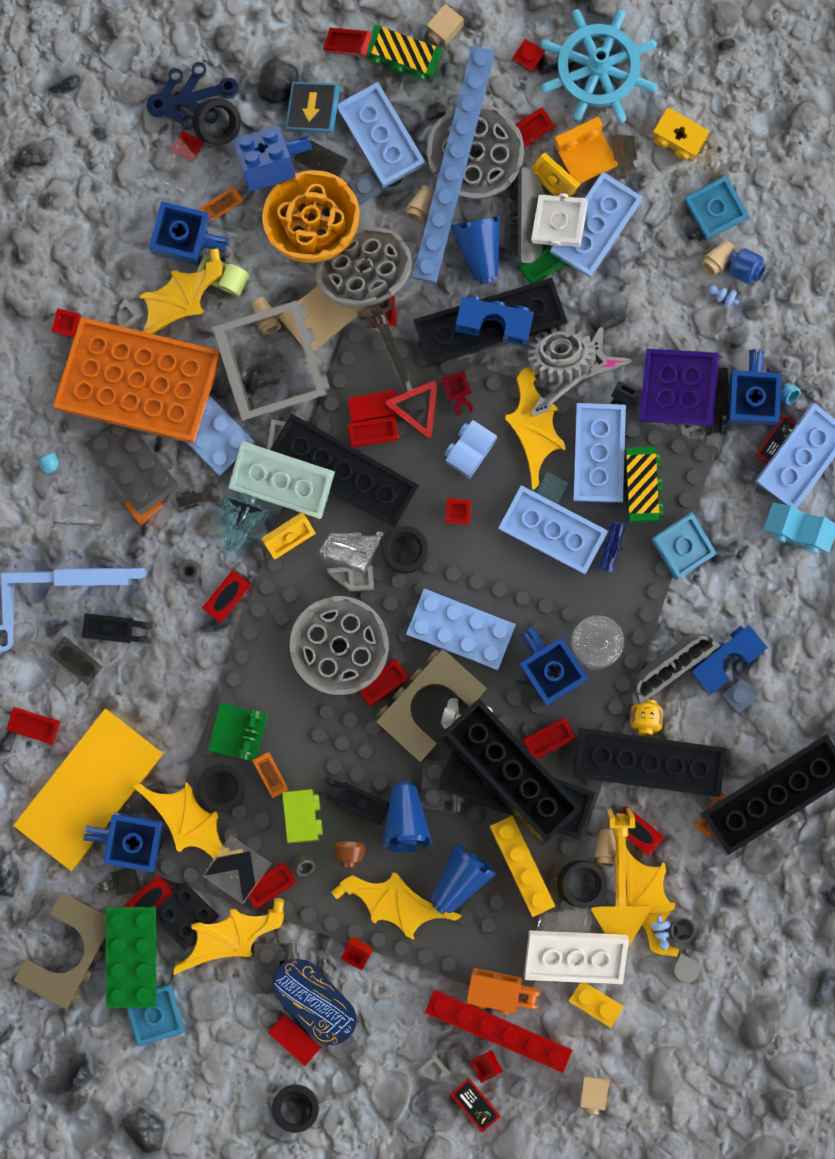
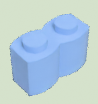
M474 420L469 425L467 423L463 425L458 433V436L461 438L456 445L451 443L444 454L447 457L445 463L468 479L473 476L497 440L495 434Z

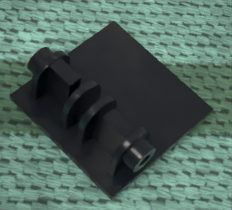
M185 881L156 909V922L185 951L197 939L196 930L192 929L191 925L199 922L212 924L219 917Z

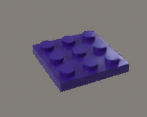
M646 348L639 421L713 427L720 354L716 352Z

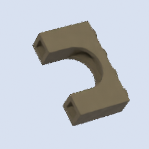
M444 649L440 652L435 650L426 660L429 663L423 671L419 668L410 677L412 683L407 689L401 687L393 696L396 701L390 707L385 705L376 715L379 718L376 724L419 763L437 746V743L420 729L412 718L411 704L416 694L429 686H441L450 690L465 705L470 707L487 691V688Z
M61 892L50 915L74 927L80 933L84 942L82 960L73 970L66 973H56L30 959H25L14 982L64 1009H69L70 1006L75 1007L81 996V993L78 991L82 983L87 985L93 974V971L90 969L94 961L99 962L105 952L102 946L106 941V915Z

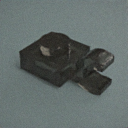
M612 136L611 143L614 161H619L616 169L617 178L626 179V173L627 176H635L636 168L633 161L637 160L634 136Z
M215 483L208 484L202 493H196L195 490L181 493V497L176 498L180 511L202 506L206 503L219 502V496H209L210 490L216 489L217 485Z
M162 780L146 787L159 794H168ZM143 796L127 804L130 814L146 807L149 814L157 811Z
M131 868L111 872L112 880L95 884L98 894L115 890L117 897L141 890L136 869Z

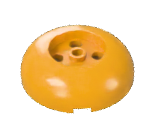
M317 170L295 173V178L286 180L282 184L278 183L269 193L262 212L265 233L273 247L291 260L302 263L326 261L345 250L355 237L360 220L357 198L347 186V183L334 174ZM325 209H330V216H323L322 212ZM297 227H301V228H303V231L300 230V229L297 230V231H294V229L297 228ZM319 231H326V232H327V233H325L324 235H321V236L318 235V232H319Z

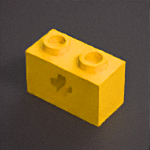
M668 107L654 129L651 138L655 139L654 142L658 146L665 149L669 147L676 151L675 154L679 158L686 161L688 159L694 161L710 131ZM679 132L682 133L683 138L681 137L680 140H677L675 138Z

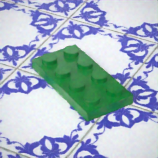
M156 906L106 907V1008L156 1007Z

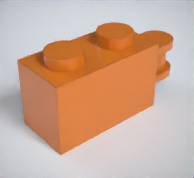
M473 968L466 1003L478 1009H486V1007L496 1009V1012L507 1015L516 1013L517 1006L536 1009L538 1006L536 998L540 995V990L521 985L522 977ZM519 994H527L526 999L519 998Z

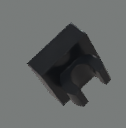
M618 381L611 395L613 397L611 404L621 401L626 405L627 412L630 406H634L641 391Z

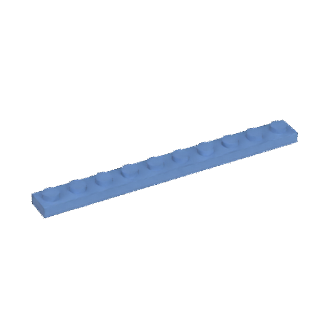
M474 45L471 47L413 279L433 284L437 283L496 51Z

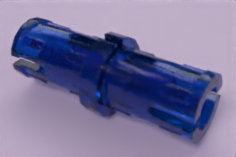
M615 521L611 522L607 541L602 546L604 547V552L598 569L614 573L618 553L622 552L623 547H621L627 525Z

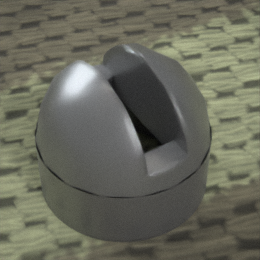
M301 854L302 856L295 858L294 868L298 875L307 876L314 871L315 863L307 854Z

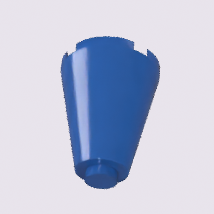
M499 216L451 225L474 281L479 280L480 284L494 282L493 277L498 276Z
M409 781L398 782L391 792L382 848L385 849L389 846V851L413 852L417 851V846L423 845L424 849H428L432 846V839L417 787Z
M456 843L431 897V900L434 902L432 904L433 908L441 914L445 912L452 913L496 875V871H493L486 861L472 851L464 852L465 846Z

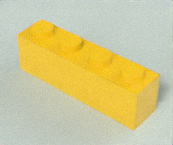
M513 816L491 825L489 828L531 917L555 907Z

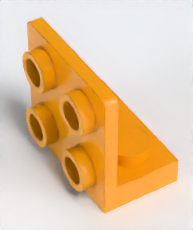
M599 116L555 137L554 146L565 168L580 184L618 166V162L602 133L603 124Z

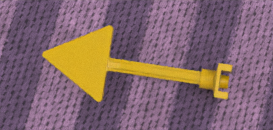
M626 808V814H616V816H614L612 809H607V821L609 827L613 828V836L616 837V904L614 906H593L591 911L605 934L628 935L629 948L651 908L648 905H626V836H628V828H635V817L632 809Z

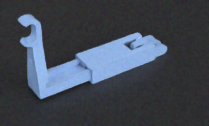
M145 568L54 569V572H2L3 625H0V630L7 631L8 644L6 646L0 645V651H7L14 644V586H11L10 583L54 582V586L131 584V579L146 577L147 570Z

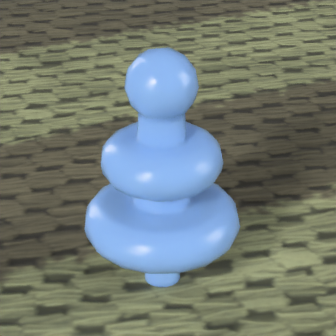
M715 285L709 287V293L716 294L718 302L725 300L724 308H729L732 303L738 305L739 301L734 299L737 294L736 290H731L728 294L725 287L721 290L717 289Z
M657 916V922L651 924L650 928L658 930L655 933V938L660 939V948L666 950L669 947L666 938L670 936V932L665 929L671 926V922L662 921V916Z

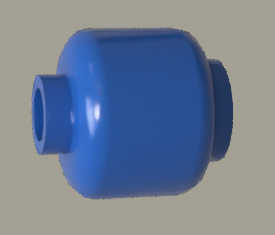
M747 248L741 249L738 253L734 252L728 261V265L731 266L730 274L746 284H751L754 281L758 282L766 269L763 257Z

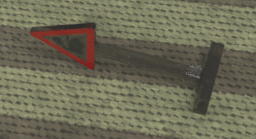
M390 297L380 304L371 305L358 311L357 314L360 321L372 319L375 328H378L404 390L403 394L385 401L384 405L429 439L432 437L437 381L434 380L414 388L387 324L389 321L385 312L394 307Z

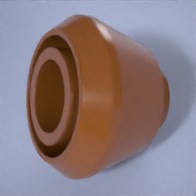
M336 841L332 846L336 861L341 862L342 867H356V863H361L366 852L364 843Z

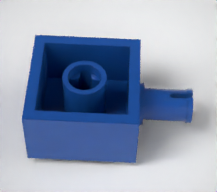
M279 125L233 139L249 192L295 178L291 161L292 155L313 150L308 135L287 142V139L284 140Z
M161 201L149 249L151 254L199 265L202 250L205 248L219 249V251L226 253L229 238L208 234L207 230L210 223L208 212ZM180 230L184 231L185 235L176 237L175 233H179Z
M756 349L749 350L748 371L733 370L730 374L727 423L775 427L779 423L782 373L763 372L764 350L757 352V360ZM752 394H756V398L760 399L757 403H753L752 399H749Z
M531 627L528 629V633L532 639L526 631L520 636L532 654L531 657L521 662L519 667L546 708L585 683L588 677L562 637L550 645H544L534 630L535 628ZM549 667L559 669L558 678L548 676Z
M115 811L112 814L108 829L86 825L84 841L105 844L106 852L103 864L153 872L156 868L164 820ZM133 836L140 842L135 847H132V842L128 841Z

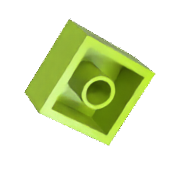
M313 789L282 792L287 843L319 841L318 835H323L322 820H317L316 811L321 810L319 795H314Z

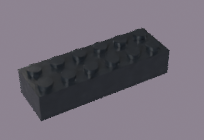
M480 699L473 703L440 735L447 745L541 845L547 843L582 809Z
M828 734L701 812L699 816L725 856L730 855L835 789V745Z

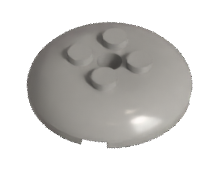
M482 104L471 149H479L482 155L476 158L469 155L459 194L460 197L468 199H484L505 190L518 176L519 168L522 167L524 159L523 138L514 122L500 109ZM456 107L436 122L428 139L427 158L436 180H438Z
M380 227L358 228L355 237L345 250L331 259L317 262L316 279L324 295L339 305L350 308L374 306L388 300L404 286L412 268L411 252L403 238L391 230Z
M333 596L313 603L298 617L290 636V655L296 671L311 687L327 694L347 695L366 688L379 676L388 657L389 641L383 621L370 606L351 597ZM337 640H343L347 645L346 649L341 653L335 652L332 649L333 643Z

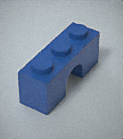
M469 295L462 297L455 331L479 336L482 324L489 320H495L504 328L503 342L527 346L534 312L529 311L527 307L523 306L508 307L500 301H491V303L481 301L482 299L477 296Z
M740 625L730 634L732 639L724 644L721 641L719 643L720 647L712 652V656L707 660L703 658L693 666L694 670L690 674L708 696L730 679L722 666L725 657L729 655L738 656L748 665L768 648L750 625L746 628Z

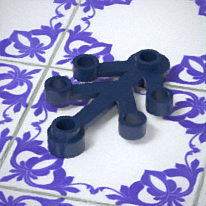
M196 62L192 66V74L179 95L170 97L176 84L181 83L183 80L182 71L178 68H173L168 73L169 79L162 91L151 95L147 100L146 107L149 114L153 117L161 118L168 116L180 123L184 129L190 130L193 128V122L190 125H185L183 121L186 118L192 120L193 115L188 113L183 115L172 107L182 105L194 112L199 106V103L196 101L222 95L226 99H232L238 94V84L233 78H224L219 85L193 91L199 80L207 72L206 66L202 62ZM202 67L204 70L198 74L195 72V69ZM173 73H179V74H180L179 79H177V80L172 79V78H171L172 74H173ZM230 83L233 85V88L225 90V84ZM157 101L162 102V103H163L162 107H161V108H155V107H154L155 102H157ZM215 108L210 109L206 113L205 121L209 124L217 122L219 118ZM213 112L216 116L213 119H208L207 114Z

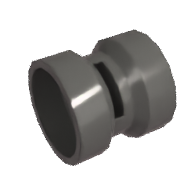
M687 918L673 920L669 927L670 937L676 942L685 943L690 941L695 935L693 922Z

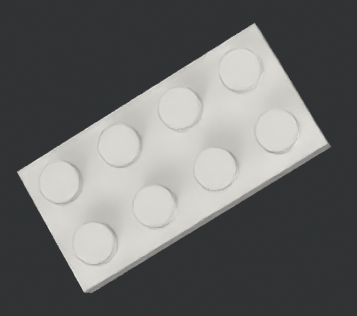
M529 930L524 979L623 984L629 943L628 935Z

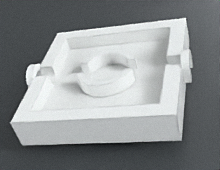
M560 193L558 196L539 195L531 238L532 243L581 247L588 204L587 199L568 197L564 193Z

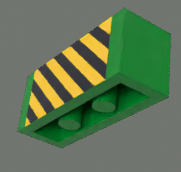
M376 24L374 25L365 56L370 63L381 66V64L390 66L392 71L399 74H404V72L412 74L414 79L421 82H426L427 80L433 82L442 58L443 49Z
M656 447L626 448L624 453L628 524L658 523L659 517H663V502L658 501V492H662V478H657V468H661L660 453H656Z

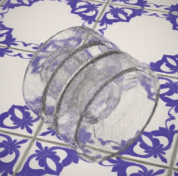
M601 615L590 616L582 620L576 626L570 639V651L581 667L591 671H601L612 666L624 648V636L619 625L614 620Z

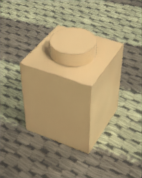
M444 4L427 24L428 38L435 44L441 43L446 47L463 27L464 18Z
M583 1076L579 1106L584 1108L585 1113L599 1114V1110L606 1109L608 1079Z

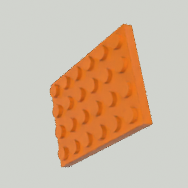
M81 317L53 408L54 410L195 444L221 358L220 350Z

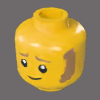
M648 699L644 703L638 702L632 706L630 726L632 730L638 732L639 736L652 737L653 733L659 732L662 729L663 709L657 705L655 700Z

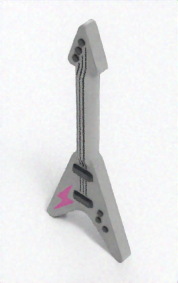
M600 327L592 340L596 354L594 367H589L588 374L581 372V379L572 376V382L566 380L545 398L540 397L531 412V416L550 411L551 405L579 381L627 366L631 363V359L608 357L603 354L604 329Z

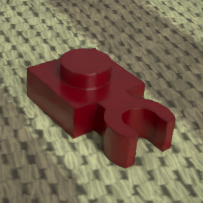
M465 371L442 377L441 380L448 401L456 400L454 407L456 415L461 416L459 407L463 404L468 406L470 412H473V405L465 397L472 394Z

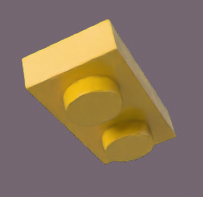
M543 153L530 169L538 176L541 184L554 196L564 193L568 197H572L581 185L546 153Z
M301 512L261 539L275 560L316 533L304 513Z
M585 982L578 984L568 1000L610 1028L624 1008V1006Z

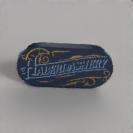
M291 959L285 961L277 968L273 977V991L276 998L317 1041L326 1045H336L346 1041L352 1035L357 1022L354 1007L314 964L303 959Z

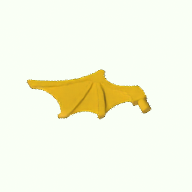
M219 249L209 250L211 262H206L205 269L194 273H182L177 270L171 271L172 278L164 287L156 291L145 292L139 296L140 299H144L148 309L147 322L142 332L156 334L167 325L179 319L204 313L200 303L201 297L207 287L223 275V264L220 260Z
M526 367L516 377L520 396L518 407L512 414L505 415V420L513 428L523 446L530 472L531 489L535 490L539 485V470L544 459L552 451L557 449L564 451L566 448L564 441L559 438L553 426V414L558 410L555 404L551 405L550 411L531 416V412L541 396L534 386L536 377L534 376L533 368Z
M185 782V787L182 790L172 794H159L145 788L142 784L133 785V788L146 798L163 817L170 829L178 852L189 846L197 847L209 854L214 861L217 857L243 853L242 848L230 852L229 847L225 848L222 845L217 834V812L209 813L201 808L194 797L193 788L187 782Z
M626 847V905L650 906L651 910L642 924L648 938L650 951L657 955L677 958L679 948L669 946L666 950L661 949L660 939L655 938V933L658 930L650 928L651 924L657 922V916H662V921H666L668 915L675 908V903H670L664 893L665 863L662 862L661 866L658 867L644 865L636 860Z
M393 872L391 877L383 883H370L351 875L342 880L340 885L331 891L336 899L346 892L349 895L352 893L357 895L368 907L374 924L378 920L389 921L398 926L405 936L412 940L415 939L413 934L416 929L429 920L445 918L456 921L462 917L461 914L455 912H445L444 914L438 912L433 908L432 903L413 892L396 872Z
M275 898L273 909H268L267 915L247 916L239 913L237 909H230V916L219 923L204 924L199 922L191 925V928L196 930V945L192 953L185 960L174 965L173 974L176 975L186 969L213 959L233 956L251 957L253 955L251 945L254 940L261 934L281 927L284 918V900Z

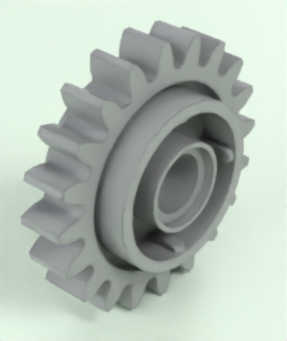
M564 327L561 328L560 332L552 329L550 335L542 332L543 338L535 337V343H530V350L528 351L529 367L533 368L534 374L540 373V379L549 376V382H552L555 378L558 379L559 383H562L565 378L572 382V376L581 379V372L588 374L589 367H594V360H596L594 343L590 342L589 336L584 337L582 331L575 334L574 328L569 332H565Z

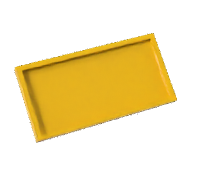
M105 708L13 826L66 868L73 871L95 843L84 841L86 825L106 829L111 823L112 814L115 811L119 812L136 791L133 785L141 784L164 754Z

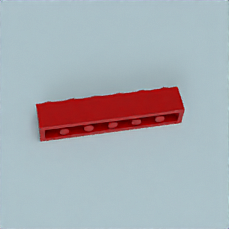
M435 989L425 1010L426 1014L561 1073L564 1072L573 1051L564 1045Z

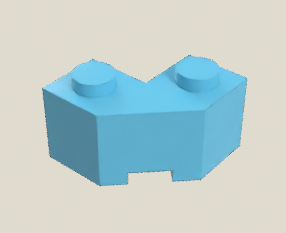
M772 503L763 529L772 534L771 539L782 543L788 541L803 546L805 551L813 554H818L819 551L829 553L835 537L834 522L825 517L805 514L790 505Z

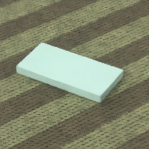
M242 441L229 489L321 519L335 472Z

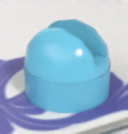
M787 383L784 384L783 390L781 389V399L787 405H791L798 400L801 390L795 385Z
M55 453L37 460L41 470L46 473H53L58 467V459Z

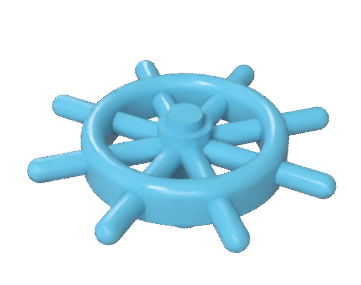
M574 9L572 17L578 30L568 37L563 46L548 40L541 41L542 49L559 55V77L543 83L541 90L547 93L563 86L565 91L574 100L579 102L572 117L575 123L581 122L587 106H611L617 121L624 123L626 115L620 101L626 98L635 86L649 92L657 90L655 83L639 77V55L655 49L657 42L652 39L635 45L632 39L620 30L625 17L623 9L616 11L611 26L605 24L587 26L580 10ZM593 37L605 38L601 48H596ZM583 41L589 57L573 51V49ZM614 41L624 49L622 52L609 56ZM568 59L585 67L569 73ZM629 59V73L613 67V65ZM589 76L584 90L574 83L576 80ZM609 76L622 80L625 83L617 90H614ZM598 80H600L606 94H593Z

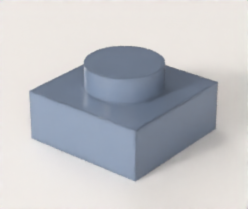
M370 171L348 182L360 205L381 195V191Z
M742 679L722 695L737 714L757 699Z

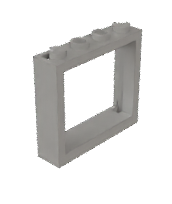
M293 301L212 327L242 421L328 394L326 390L330 388L326 374H321L319 366L323 365L319 351H314L312 342H315L312 328H307L304 319L308 318L304 304L300 305L299 301ZM292 310L316 390L251 410L227 330Z

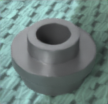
M192 559L182 561L177 568L179 579L186 584L197 582L202 574L201 566ZM187 568L194 569L192 576L185 575Z

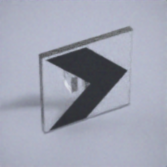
M230 835L203 874V877L241 904H244L272 863Z

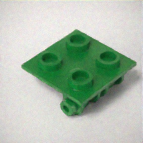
M220 703L208 751L248 761L256 759L268 714Z

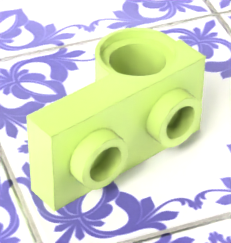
M204 255L197 272L206 268V262H211L210 256ZM222 262L223 275L211 285L239 298L249 278V274L238 266Z

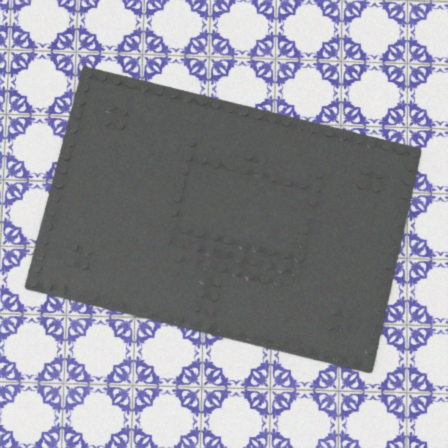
M349 323L346 326L328 377L330 387L326 389L328 394L321 397L312 425L351 446L347 423H352L347 398L396 390V394L399 396L434 380L437 381L431 438L426 437L401 416L396 415L399 441L354 448L419 485L396 527L410 526L423 533L428 543L426 562L413 573L402 574L393 571L383 559L382 544L386 535L394 528L329 492L321 519L304 514L316 534L275 560L267 549L185 782L193 788L194 797L200 807L209 813H213L215 810L204 805L198 796L197 785L199 777L204 770L218 764L229 765L240 773L245 784L243 799L238 806L229 811H216L218 814L217 834L222 845L225 848L229 847L230 852L240 848L243 849V852L250 851L255 880L282 862L286 863L298 883L275 897L284 900V921L347 943L354 937L374 948L373 952L470 985L473 968L522 977L521 985L534 987L536 980H525L523 976L529 930L553 931L563 902L557 889L559 873L565 865L577 860L603 781L573 777L579 728L620 733L634 692L635 680L642 669L673 578L650 538L686 514L692 512L694 515L715 454V447L625 416V449L656 447V453H660L661 468H657V478H662V492H658V501L663 502V517H659L658 523L628 524L625 453L623 503L573 501L576 404L586 402L563 395L553 403L558 408L553 414V426L559 438L564 441L566 450H554L544 459L539 470V485L535 490H532L525 451L517 434L505 420V415L515 412L520 401L516 378L457 358L428 367L421 346L355 323ZM464 370L472 393L465 397L473 405V412H470L468 406L463 404L459 407L461 416H457L454 410L456 400L448 401L441 378ZM534 385L539 395L543 398L552 392L551 390ZM431 389L398 402L401 410L426 429ZM421 395L424 398L426 397L424 400L426 401L425 407L427 410L425 413L426 417L422 418V423L417 420V416H421L422 412L425 411L424 407L421 410L416 409L415 413L409 414L411 410L405 407L409 400L417 399ZM474 420L495 434L497 440L473 476L468 479L445 463L447 457L444 454L451 443L456 445L461 438L458 436V433L465 423L469 425ZM521 485L608 531L585 575L498 530ZM447 498L471 500L470 525L445 524ZM282 507L275 529L301 512ZM400 536L391 545V555L398 563L410 564L419 556V544L411 536ZM372 565L374 591L349 592L327 573V568ZM424 589L516 624L498 671L451 652H446L487 688V691L479 699L492 709V713L522 745V739L563 717H566L577 738L539 758L537 761L552 777L595 792L580 839L577 840L556 833L547 843L541 845L519 820L513 817L555 907L534 917H531L489 828L491 825L511 815L465 799V803H462L461 813L451 812L452 802L445 801L444 811L423 809L432 839V846L430 848L424 849L423 845L417 846V851L392 852L389 851V846L385 849L382 848L388 809L379 826L319 796L321 810L316 811L317 820H322L323 835H318L319 841L289 844L287 843L283 794L272 799L252 761L208 751L219 705L224 703L268 714L257 758L267 752L270 753L289 789L286 792L313 789L314 795L318 794L321 790L338 798L342 789L328 785L324 781L326 776L341 783L346 782L390 802L392 788L397 786L398 782L409 781L417 787L420 797L424 760L419 763L376 724V721L379 719L376 716L385 705L390 707L396 701L393 696L401 687L407 689L412 681L408 680L371 707L368 706L359 692L347 695H332L311 687L296 671L290 655V636L293 626L307 607L333 596L355 598L370 606L379 615L387 631L389 651L385 666L394 659H397L409 678L419 668L423 671L429 663L426 660L435 650L438 652L442 650L406 635ZM531 627L535 628L534 630L544 645H550L562 637L588 677L585 683L546 708L519 667V664L531 657L532 654L520 636L526 631L532 639L528 633V629ZM337 640L333 643L332 649L335 652L341 653L346 649L347 645L343 640ZM549 667L548 676L558 678L559 669ZM429 686L419 691L412 701L411 715L416 725L437 743V746L425 759L448 761L452 749L440 737L446 730L443 724H441L444 708L447 707V702L451 698L458 699L459 715H462L469 707L450 690L441 686ZM224 773L212 776L206 787L209 797L215 802L220 803L230 800L236 791L233 778ZM168 828L154 870L156 876L159 875L161 878L178 884H182L185 881L193 889L264 914L268 913V909H273L275 898L258 909L254 908L248 897L243 901L238 869L204 876L214 863L212 857L204 850L192 846L178 852L173 836ZM336 841L364 843L366 852L361 863H356V867H342L341 862L336 861L332 846ZM456 843L465 846L464 852L472 851L492 867L493 871H496V875L453 911L461 914V918L456 921L445 918L429 920L416 929L413 934L414 940L406 937L398 926L389 921L378 920L374 924L368 907L357 895L353 893L349 895L346 892L336 899L331 893L332 890L340 885L342 880L351 875L370 883H383L391 877L393 872H396L413 892L433 904L434 902L431 900L432 894ZM301 854H307L315 863L314 871L307 876L298 875L294 868V860L296 857L302 856ZM519 994V998L526 999L527 994Z

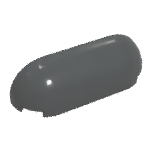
M525 167L519 168L518 176L506 188V251L511 253L514 261L518 263L534 262L539 258L543 249V244H535L531 240L538 197L543 195V187L538 176L532 170Z
M693 634L681 640L640 671L634 684V691L638 702L644 703L720 647L719 643L704 634Z

